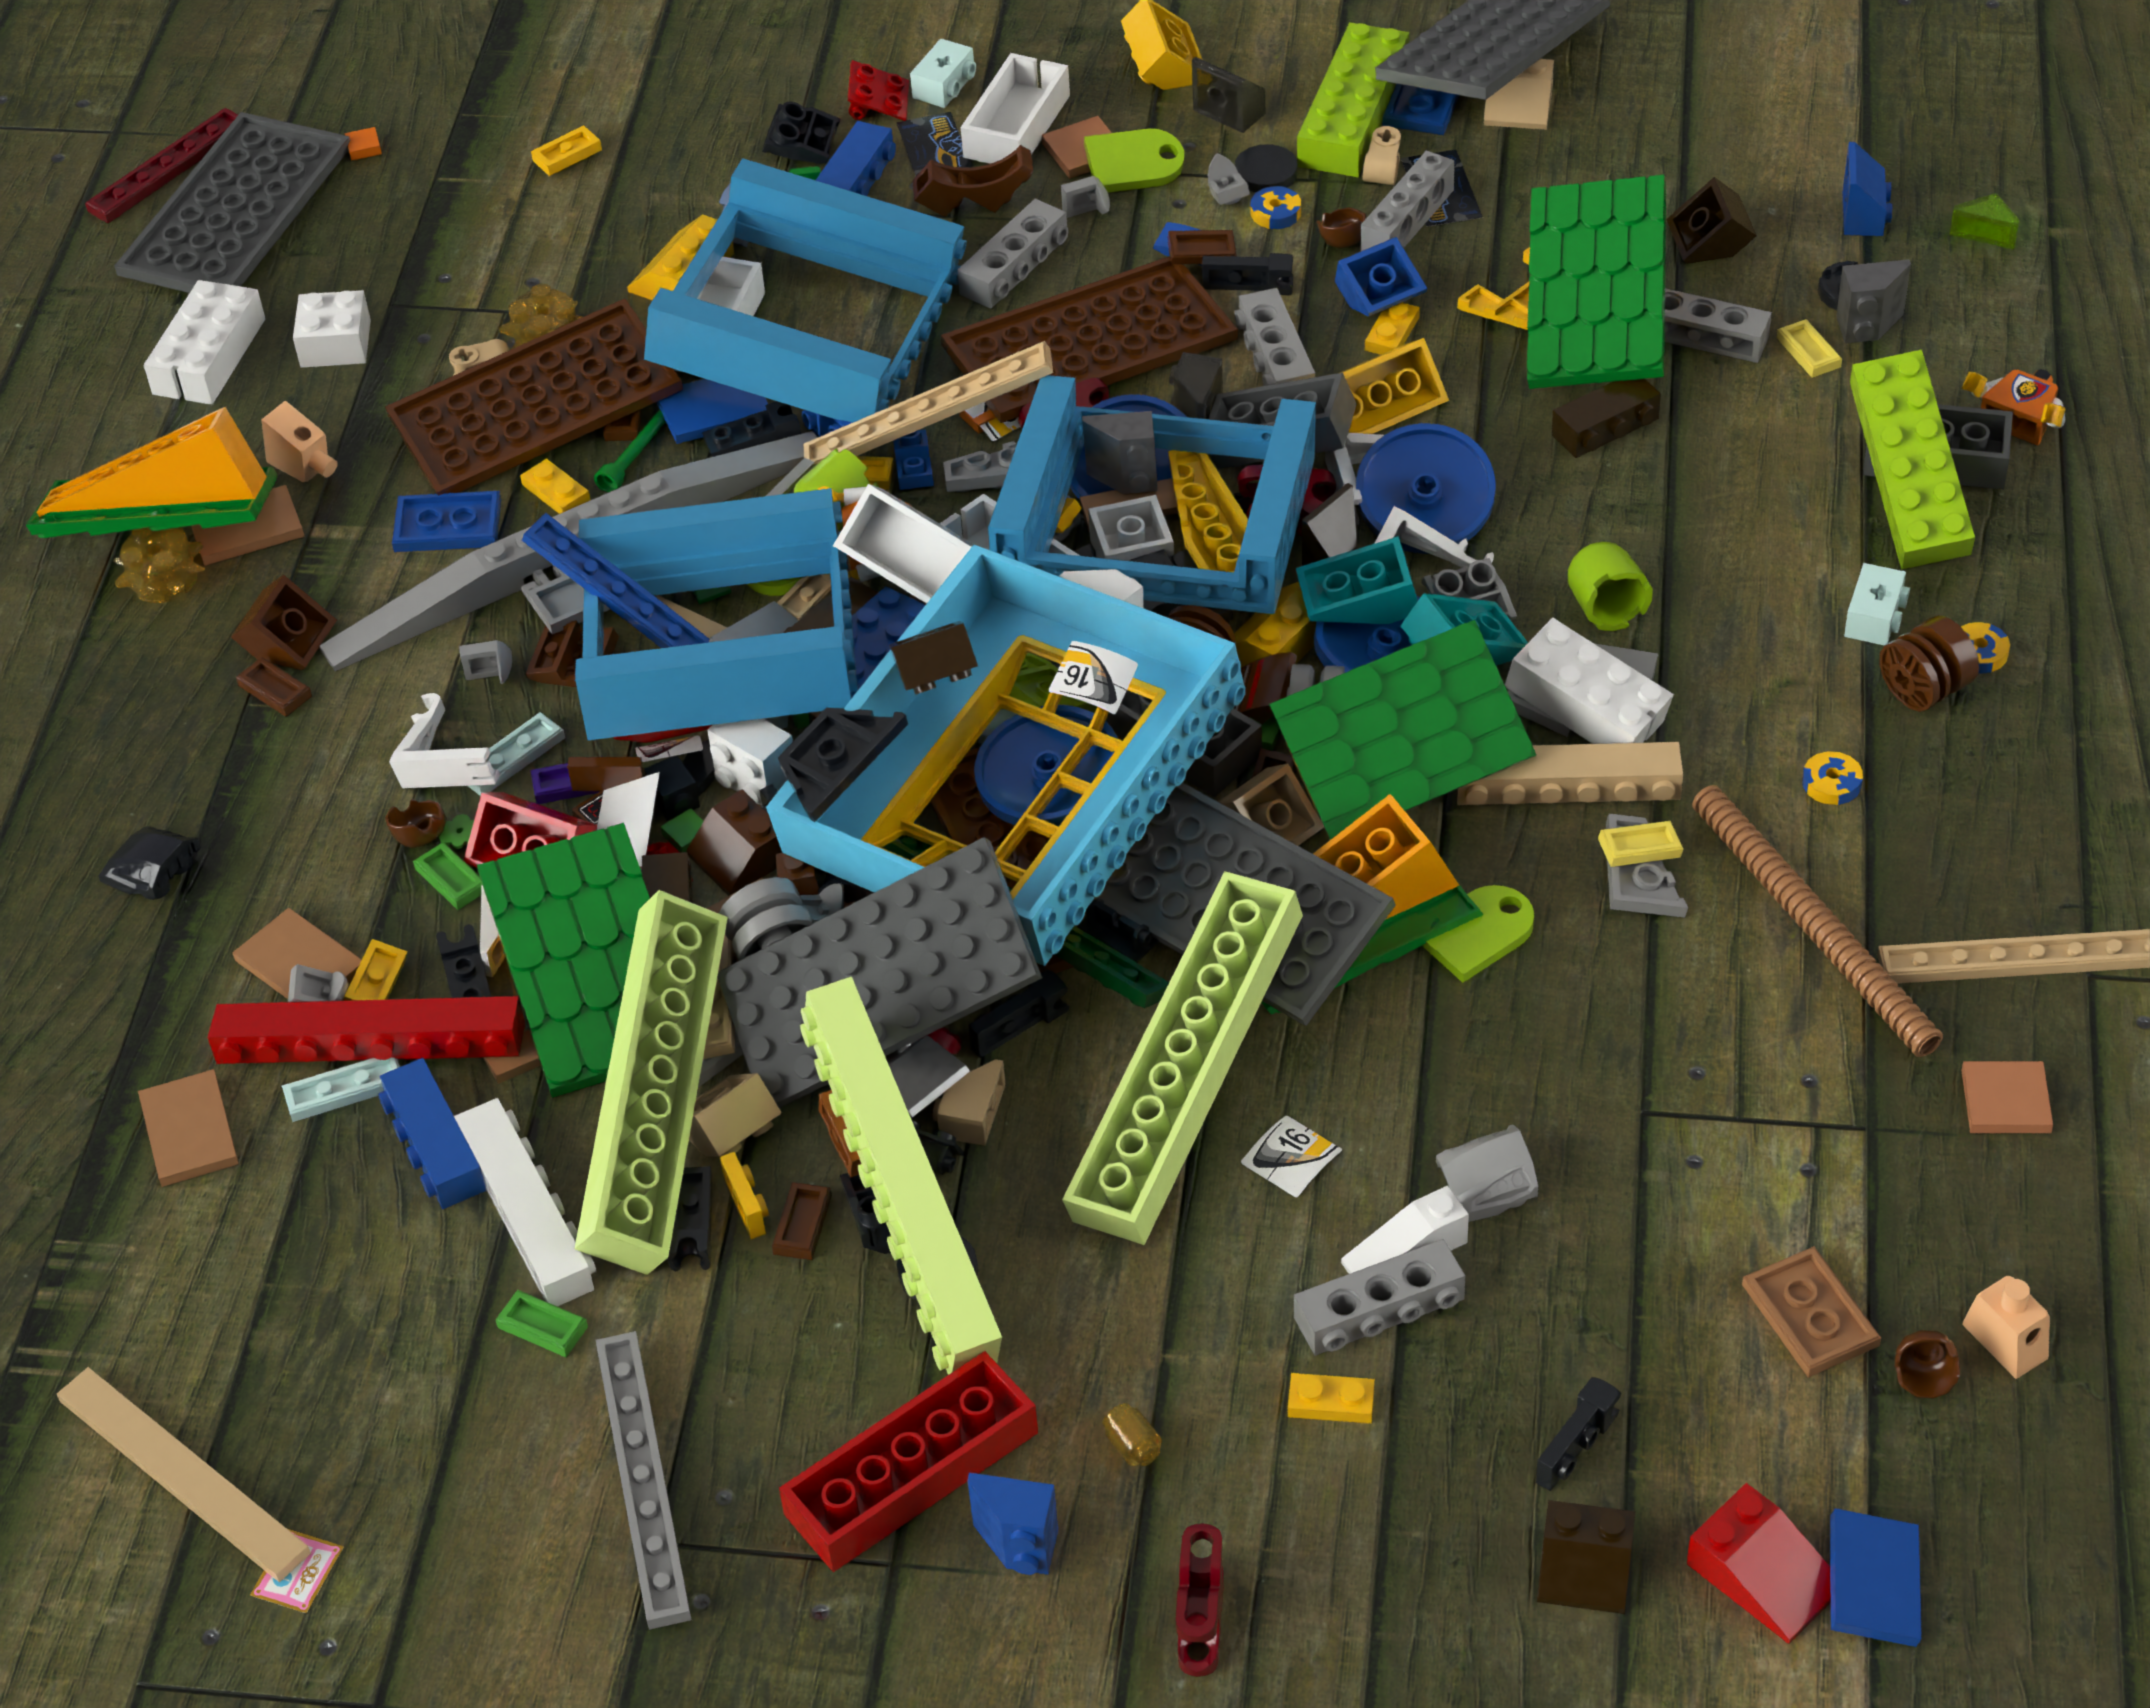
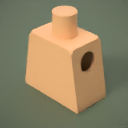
M287 401L281 403L261 419L267 463L301 482H308L318 473L327 478L335 472L337 461L328 455L325 433Z
M2005 1276L1976 1296L1962 1325L2015 1379L2048 1360L2050 1316L2047 1310L2030 1295V1288L2025 1281L2014 1279L2012 1276Z

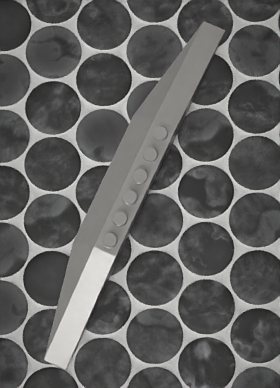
M813 431L661 470L552 518L578 537L579 520L723 502L789 473L804 459L803 444L818 437ZM528 527L459 558L319 645L320 650L333 670H340L521 590V586L524 585L523 578L532 575L536 570L546 569L552 566V564L522 541L524 533L530 528Z

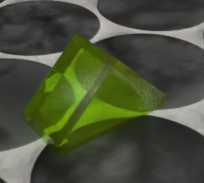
M1994 193L1955 205L1949 235L2014 250L2020 220L1999 195Z

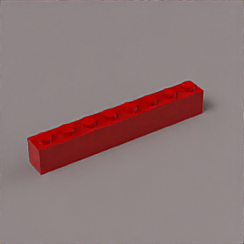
M519 996L217 1004L207 1038L216 1064L356 1061L372 1058L387 1060L391 1057H395V1059L516 1057L520 1054L526 1022Z

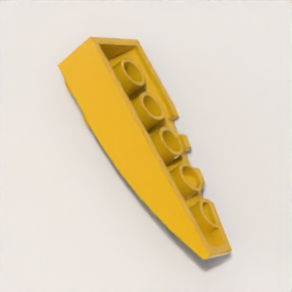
M1168 451L1186 549L1199 569L1234 572L1248 518L1207 453Z

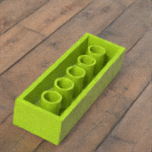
M1349 22L1298 133L1297 167L1359 177L1364 166L1366 153L1369 151L1374 130L1381 127L1383 115L1397 84L1376 80L1375 68L1387 60L1389 56L1394 55L1406 44H1409V32Z
M1922 350L1852 364L1850 385L1901 570L1971 555L1975 535Z

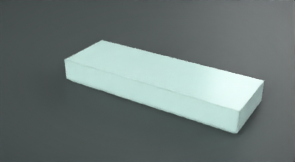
M539 712L489 748L490 755L487 761H490L493 769H498L500 773L497 783L494 785H471L468 787L480 796L482 792L493 791L565 739L564 730Z
M395 1057L387 1060L372 1058L282 1085L292 1122L378 1096V1093L384 1091L380 1075L399 1068L398 1060Z

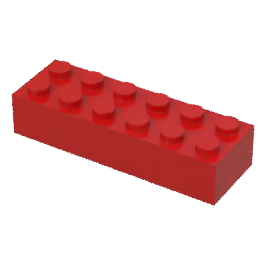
M984 1351L779 1487L784 1516L834 1573L968 1481L969 1472L981 1473L1037 1435L1036 1405L989 1354Z

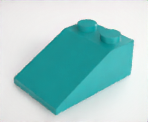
M1399 536L1296 568L1310 621L1390 624L1405 619L1418 602Z
M1423 593L1401 624L1402 629L1410 637L1409 642L1413 645L1475 620L1496 666L1512 661L1528 644V641L1507 615L1493 601Z

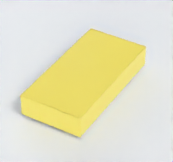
M1807 319L1777 329V339L1812 378L1841 368L1842 358Z
M1671 821L1600 830L1598 836L1610 867L1680 858L1683 852V847Z

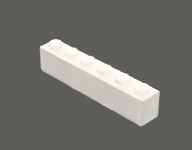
M495 1098L455 1115L454 1118L481 1168L486 1190L544 1300L558 1307L594 1291L591 1274L596 1272V1267L592 1257L589 1254L574 1249L578 1232L572 1221L564 1222L562 1216L565 1215V1210L556 1192L551 1195L549 1194L547 1187L550 1186L546 1172L541 1164L534 1166L532 1159H535L533 1149L527 1137L519 1138L517 1132L520 1131V1127L511 1109L505 1111L499 1099Z

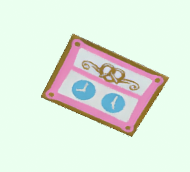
M288 1529L308 1545L311 1554L280 1583L264 1570L250 1596L307 1613L344 1546Z

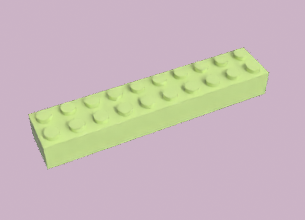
M1224 871L1062 1199L1072 1222L1145 1245L1303 917L1294 890Z
M660 890L638 912L574 1248L575 1250L646 1275L669 1256L728 919L724 915Z
M852 976L807 991L805 1007L801 1008L804 1024L800 1025L803 1039L806 1046H814L818 1058L814 1062L818 1076L822 1082L828 1081L832 1093L829 1094V1101L835 1116H842L847 1128L843 1130V1134L849 1151L851 1153L857 1151L862 1163L858 1165L861 1181L865 1188H872L876 1200L872 1201L876 1218L880 1224L885 1222L891 1234V1236L887 1237L890 1252L894 1260L901 1258L906 1271L902 1273L904 1286L910 1297L916 1295L921 1309L917 1310V1316L924 1333L931 1332L936 1346L932 1347V1352L939 1370L946 1369L949 1375L984 1351L997 1363L1002 1335Z

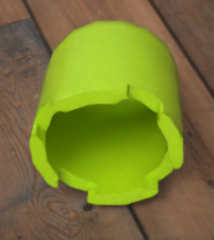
M836 448L797 482L793 493L813 491L822 486H827L837 493L844 492L845 488L867 487L870 483L863 473L868 468L847 449H843L839 453ZM875 482L873 486L879 488L878 484ZM843 522L837 523L838 531L843 529Z
M1597 542L1582 548L1573 557L1567 574L1569 587L1587 619L1594 623L1599 630L1616 631L1625 629L1629 626L1627 621L1634 618L1639 612L1642 615L1647 612L1652 602L1653 588L1645 574L1623 548L1611 542Z

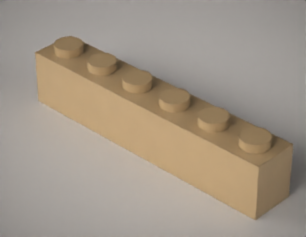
M1679 742L1533 745L1536 756L1456 789L1457 805L1681 800L1683 769Z

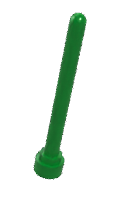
M661 410L654 415L614 463L604 464L594 475V482L600 490L611 492L622 486L625 470L665 425L666 421Z

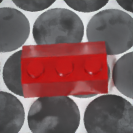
M482 792L463 861L467 865L477 868V865L485 862L497 861L499 858L527 850H534L537 847L565 839L569 840L572 837L596 831L597 825L504 792Z

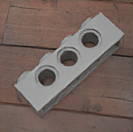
M1426 150L1361 224V251L1397 237L1404 248L1454 191V160Z
M1034 199L957 270L960 295L991 309L1001 299L1005 298L1009 291L1020 281L1024 280L1039 263L1044 262L1054 249L1065 242L1068 237L1066 212Z
M1273 288L1240 295L1239 310H1235L1236 325L1239 330H1244L1246 348L1248 351H1253L1255 369L1263 374V386L1314 378L1315 371L1278 289Z
M1665 288V342L1758 363L1769 339L1772 312Z
M1442 1239L1294 1294V1319L1314 1356L1326 1351H1336L1347 1343L1363 1337H1374L1384 1329L1400 1323H1411L1422 1315L1440 1308L1448 1309L1453 1307L1459 1301L1464 1300L1465 1274L1445 1240Z

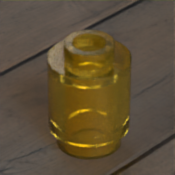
M1123 1403L1115 1406L1106 1414L1102 1422L1105 1428V1436L1128 1465L1146 1466L1158 1457L1162 1438L1139 1409Z

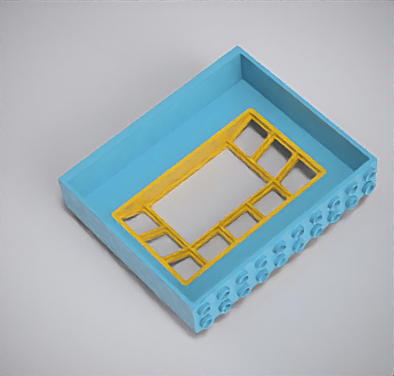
M973 545L898 639L900 641L956 621H961L964 623L978 664L977 667L970 669L972 676L955 682H951L948 676L936 680V688L915 694L913 688L905 690L890 650L844 709L847 711L858 709L872 710L874 716L892 718L894 712H902L906 714L908 725L816 822L810 820L788 780L769 802L766 809L782 853L875 893L967 846L919 826L914 821L1000 709H1006L1079 738V741L995 851L1003 876L1017 881L1010 894L1037 963L1045 966L1052 955L1057 954L1061 950L1066 936L1074 925H1078L1082 921L1085 911L1093 899L1101 895L1106 881L1114 870L1119 869L1123 865L1126 855L1133 844L1142 839L1147 825L1155 814L1163 810L1167 798L1174 788L1182 784L1187 770L1195 759H1199L1203 755L1206 744L1214 733L1222 729L1226 717L1233 707L1241 703L1245 695V685L1235 643L980 546ZM1072 641L1091 644L1113 651L1138 663V667L1127 690L1153 701L1124 740H1119L1101 732L1109 714L1108 711L1097 707L1090 725L1086 727L1055 714L1062 698L1061 694L1050 692L1042 709L1009 696L1027 653H1033L1061 665ZM1093 745L1111 752L1114 751L1092 783L1071 776V773ZM1060 788H1066L1081 794V798L1060 826L1037 818ZM1028 831H1034L1050 838L1027 870L1005 862ZM902 835L910 836L932 846L911 860L881 848Z

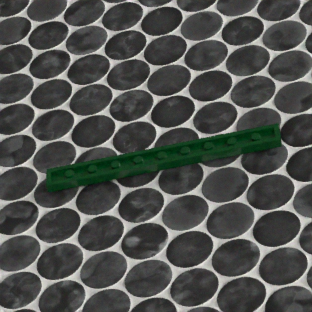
M902 835L881 848L911 860L932 846L910 836ZM1076 926L1066 936L1061 950L1057 954H1053L1073 965L1076 970L1098 980L1104 987L1118 992L1128 998L1134 1005L1144 1009L1160 1002L1169 984L1167 980Z

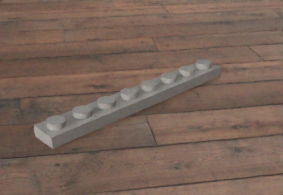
M634 1331L597 1339L596 1346L648 1628L650 1630L690 1621L692 1619L637 1333Z

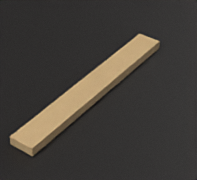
M1043 341L803 444L804 458L815 462L816 466L836 448L839 453L843 449H847L855 456H858L1052 374L1053 366L1050 347Z
M2150 929L1887 945L1878 947L1877 956L1879 964L1897 984L2150 968Z
M89 1367L57 1393L59 1401L279 1583L311 1554L308 1545Z

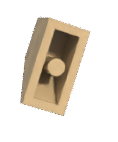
M995 1059L967 1073L947 1089L942 1098L936 1099L933 1108V1121H938L939 1130L953 1135L957 1138L956 1141L986 1145L1006 1085L1003 1060Z

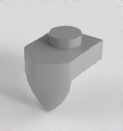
M1216 153L1208 170L1210 192L1219 205L1237 203L1242 197L1250 195L1247 182L1228 158Z
M1091 176L1061 185L1062 209L1066 212L1067 218L1095 209L1102 214H1106L1109 211V194L1097 177Z
M495 640L459 646L466 681L499 676L500 684L506 682L512 668V651L506 644Z
M841 883L827 886L819 895H800L803 907L809 911L814 923L844 908V885Z
M297 964L291 969L288 1002L342 1001L348 989L347 978L342 972L330 973Z

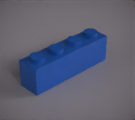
M857 121L815 181L868 196L874 182L880 179L883 169L895 156L896 144L893 142L892 128Z
M424 1058L380 1075L384 1091L378 1093L379 1100L386 1115L390 1113L395 1115L396 1119L392 1120L394 1130L400 1142L408 1141L410 1146L406 1148V1152L414 1170L422 1168L424 1174L420 1176L427 1196L429 1198L436 1196L443 1210L487 1191L481 1168Z

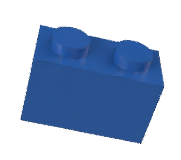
M1849 142L1842 191L1844 235L1883 236L1885 223H1891L1892 203H1886L1890 202L1891 182H1885L1884 167L1856 142Z
M1397 237L1338 261L1335 277L1337 287L1349 307L1366 316H1371L1427 292L1428 289Z
M969 1472L968 1488L975 1529L1006 1569H1013L1025 1575L1035 1573L1048 1575L1059 1531L1054 1485Z

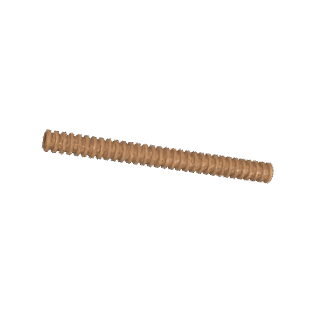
M1717 785L1707 786L1698 792L1692 803L1693 809L1699 813L1703 820H1706L1710 828H1713V831L1719 835V838L1726 843L1727 847L1733 850V853L1737 858H1740V861L1747 866V869L1754 873V877L1774 896V899L1781 904V907L1788 912L1797 925L1803 928V931L1810 936L1814 943H1817V947L1824 951V955L1831 959L1832 964L1838 967L1842 975H1845V978L1850 983H1853V987L1860 991V995L1867 1000V1003L1872 1008H1875L1876 1013L1882 1016L1886 1024H1889V1027L1894 1032H1897V1036L1904 1040V1044L1909 1049H1912V1053L1916 1057H1923L1934 1052L1943 1039V1033L1935 1028L1934 1023L1928 1020L1924 1012H1920V1008L1913 1004V1000L1906 996L1905 991L1898 987V984L1894 979H1891V976L1884 971V968L1879 963H1876L1875 958L1869 955V952L1862 947V944L1855 939L1850 931H1847L1845 925L1840 923V920L1833 915V912L1826 907L1825 903L1819 900L1815 892H1812V889L1805 884V881L1784 861V858L1777 853L1776 849L1763 838V835L1756 830V827L1749 823L1746 816L1742 815V812L1736 808L1735 804L1729 800L1725 793H1722V790Z

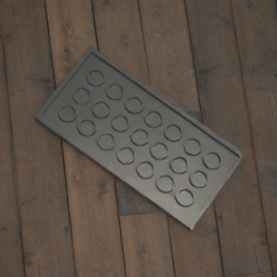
M1468 0L1375 68L1376 80L1486 100L1608 8L1610 0Z
M240 112L114 265L117 276L187 293L191 292L198 280L241 287L347 153L350 137Z
M1182 782L1168 796L1163 810L1155 814L1149 822L1142 839L1136 841L1128 851L1123 865L1119 869H1115L1106 881L1101 895L1094 899L1101 898L1104 900V904L1117 911L1118 917L1124 915L1140 925H1147L1149 932L1153 934L1155 939L1183 955L1224 871L1294 890L1303 917L1262 1001L1307 1026L1396 906L1393 898Z
M983 837L718 972L717 977L750 1074H759L779 1108L829 1084L828 1081L822 1082L820 1080L814 1062L818 1058L814 1046H806L800 1029V1025L804 1024L801 1008L805 1007L807 991L852 976L883 1053L886 1056L1042 978L990 840Z

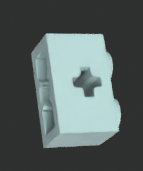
M940 39L910 73L912 98L945 108L953 98L958 96L968 80H971L975 75L976 63L974 62L973 48Z
M1863 563L1848 609L1844 637L1880 645L1888 644L1891 632L1898 633L1902 612L1898 611L1899 607L1905 609L1908 602L1910 587L1904 586L1905 571Z

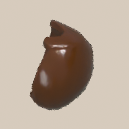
M1351 207L1337 209L1330 214L1323 213L1322 222L1317 220L1320 235L1329 246L1338 249L1350 248L1361 241V224L1367 216L1364 212Z
M414 799L410 800L409 807L404 811H400L394 806L391 807L385 817L386 824L393 837L400 844L409 848L423 847L430 844L444 831L447 820L440 803L432 800L418 802Z
M1920 1330L1905 1336L1897 1347L1895 1355L1898 1382L1903 1389L1915 1397L1934 1399L1948 1394L1956 1385L1960 1376V1359L1953 1341L1949 1340L1947 1335L1930 1330Z

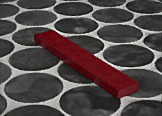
M227 108L222 109L85 203L87 212L106 223H110L202 160L236 119L238 114Z

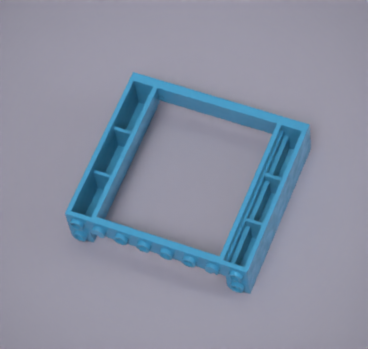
M742 158L731 176L729 202L673 291L660 288L648 307L644 360L829 418L856 422L888 408L890 399H896L900 389V380L907 379L911 360L916 361L922 346L921 341L926 342L932 329V322L937 323L939 320L942 303L947 304L950 299L952 284L958 285L959 283L957 270L961 266L958 263L959 259L961 260L967 244V241L962 239L964 226ZM734 238L928 297L891 366V359L697 299Z
M1051 375L1040 378L988 526L989 550L1059 576L1064 571L1116 569L1129 578L1135 579L1143 586V600L1275 614L1315 459L1316 402L1281 399L1274 426L1152 414L1155 448L1265 459L1234 572L1048 553L1084 446L1082 416L1130 413V411L1076 406L1075 378Z
M831 488L579 520L578 538L652 595L830 574L834 627L603 656L604 604L599 601L598 596L592 595L584 589L583 658L576 659L575 681L588 740L823 711L826 707L845 708L852 699L851 693L858 691L847 554L833 546L841 533L837 529V523L843 522L840 501L833 502Z

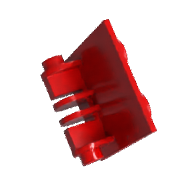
M851 60L847 99L851 103L848 110L850 116L855 120H861L866 116L868 110L872 109L906 121L909 80L902 78L900 75L876 69L869 64H862Z

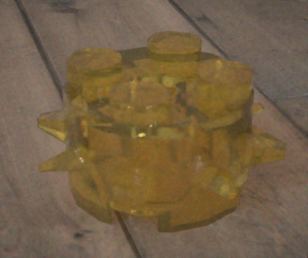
M537 284L532 287L531 291L518 297L515 302L509 305L510 322L500 327V333L514 337L515 344L511 348L514 349L582 318V316L576 315L575 312L578 302L573 301L564 292L551 289L547 284Z
M149 527L132 530V535L127 538L121 547L120 558L114 559V562L122 565L125 570L115 581V585L118 588L130 587L136 592L140 600L150 603L170 601V595L183 592V589L186 594L196 583L198 572L205 570V567L196 564L194 561V557L203 548V544L201 542H188L186 533L181 527L151 531Z

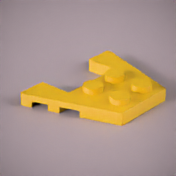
M1530 247L1523 251V262L1528 265ZM1529 282L1505 299L1477 284L1458 298L1457 308L1464 312L1528 330Z

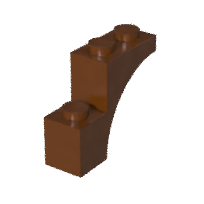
M1020 145L1015 151L999 161L971 168L948 166L931 159L913 179L914 201L944 217L953 208L959 207L964 197L996 213L1003 204L1011 200L1014 191L1031 177L1033 173L1031 150Z

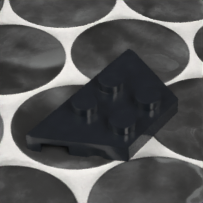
M826 707L778 757L781 769L811 821L816 822L908 725L906 714L894 712L893 718L874 716L872 710L858 709L847 711L844 708Z

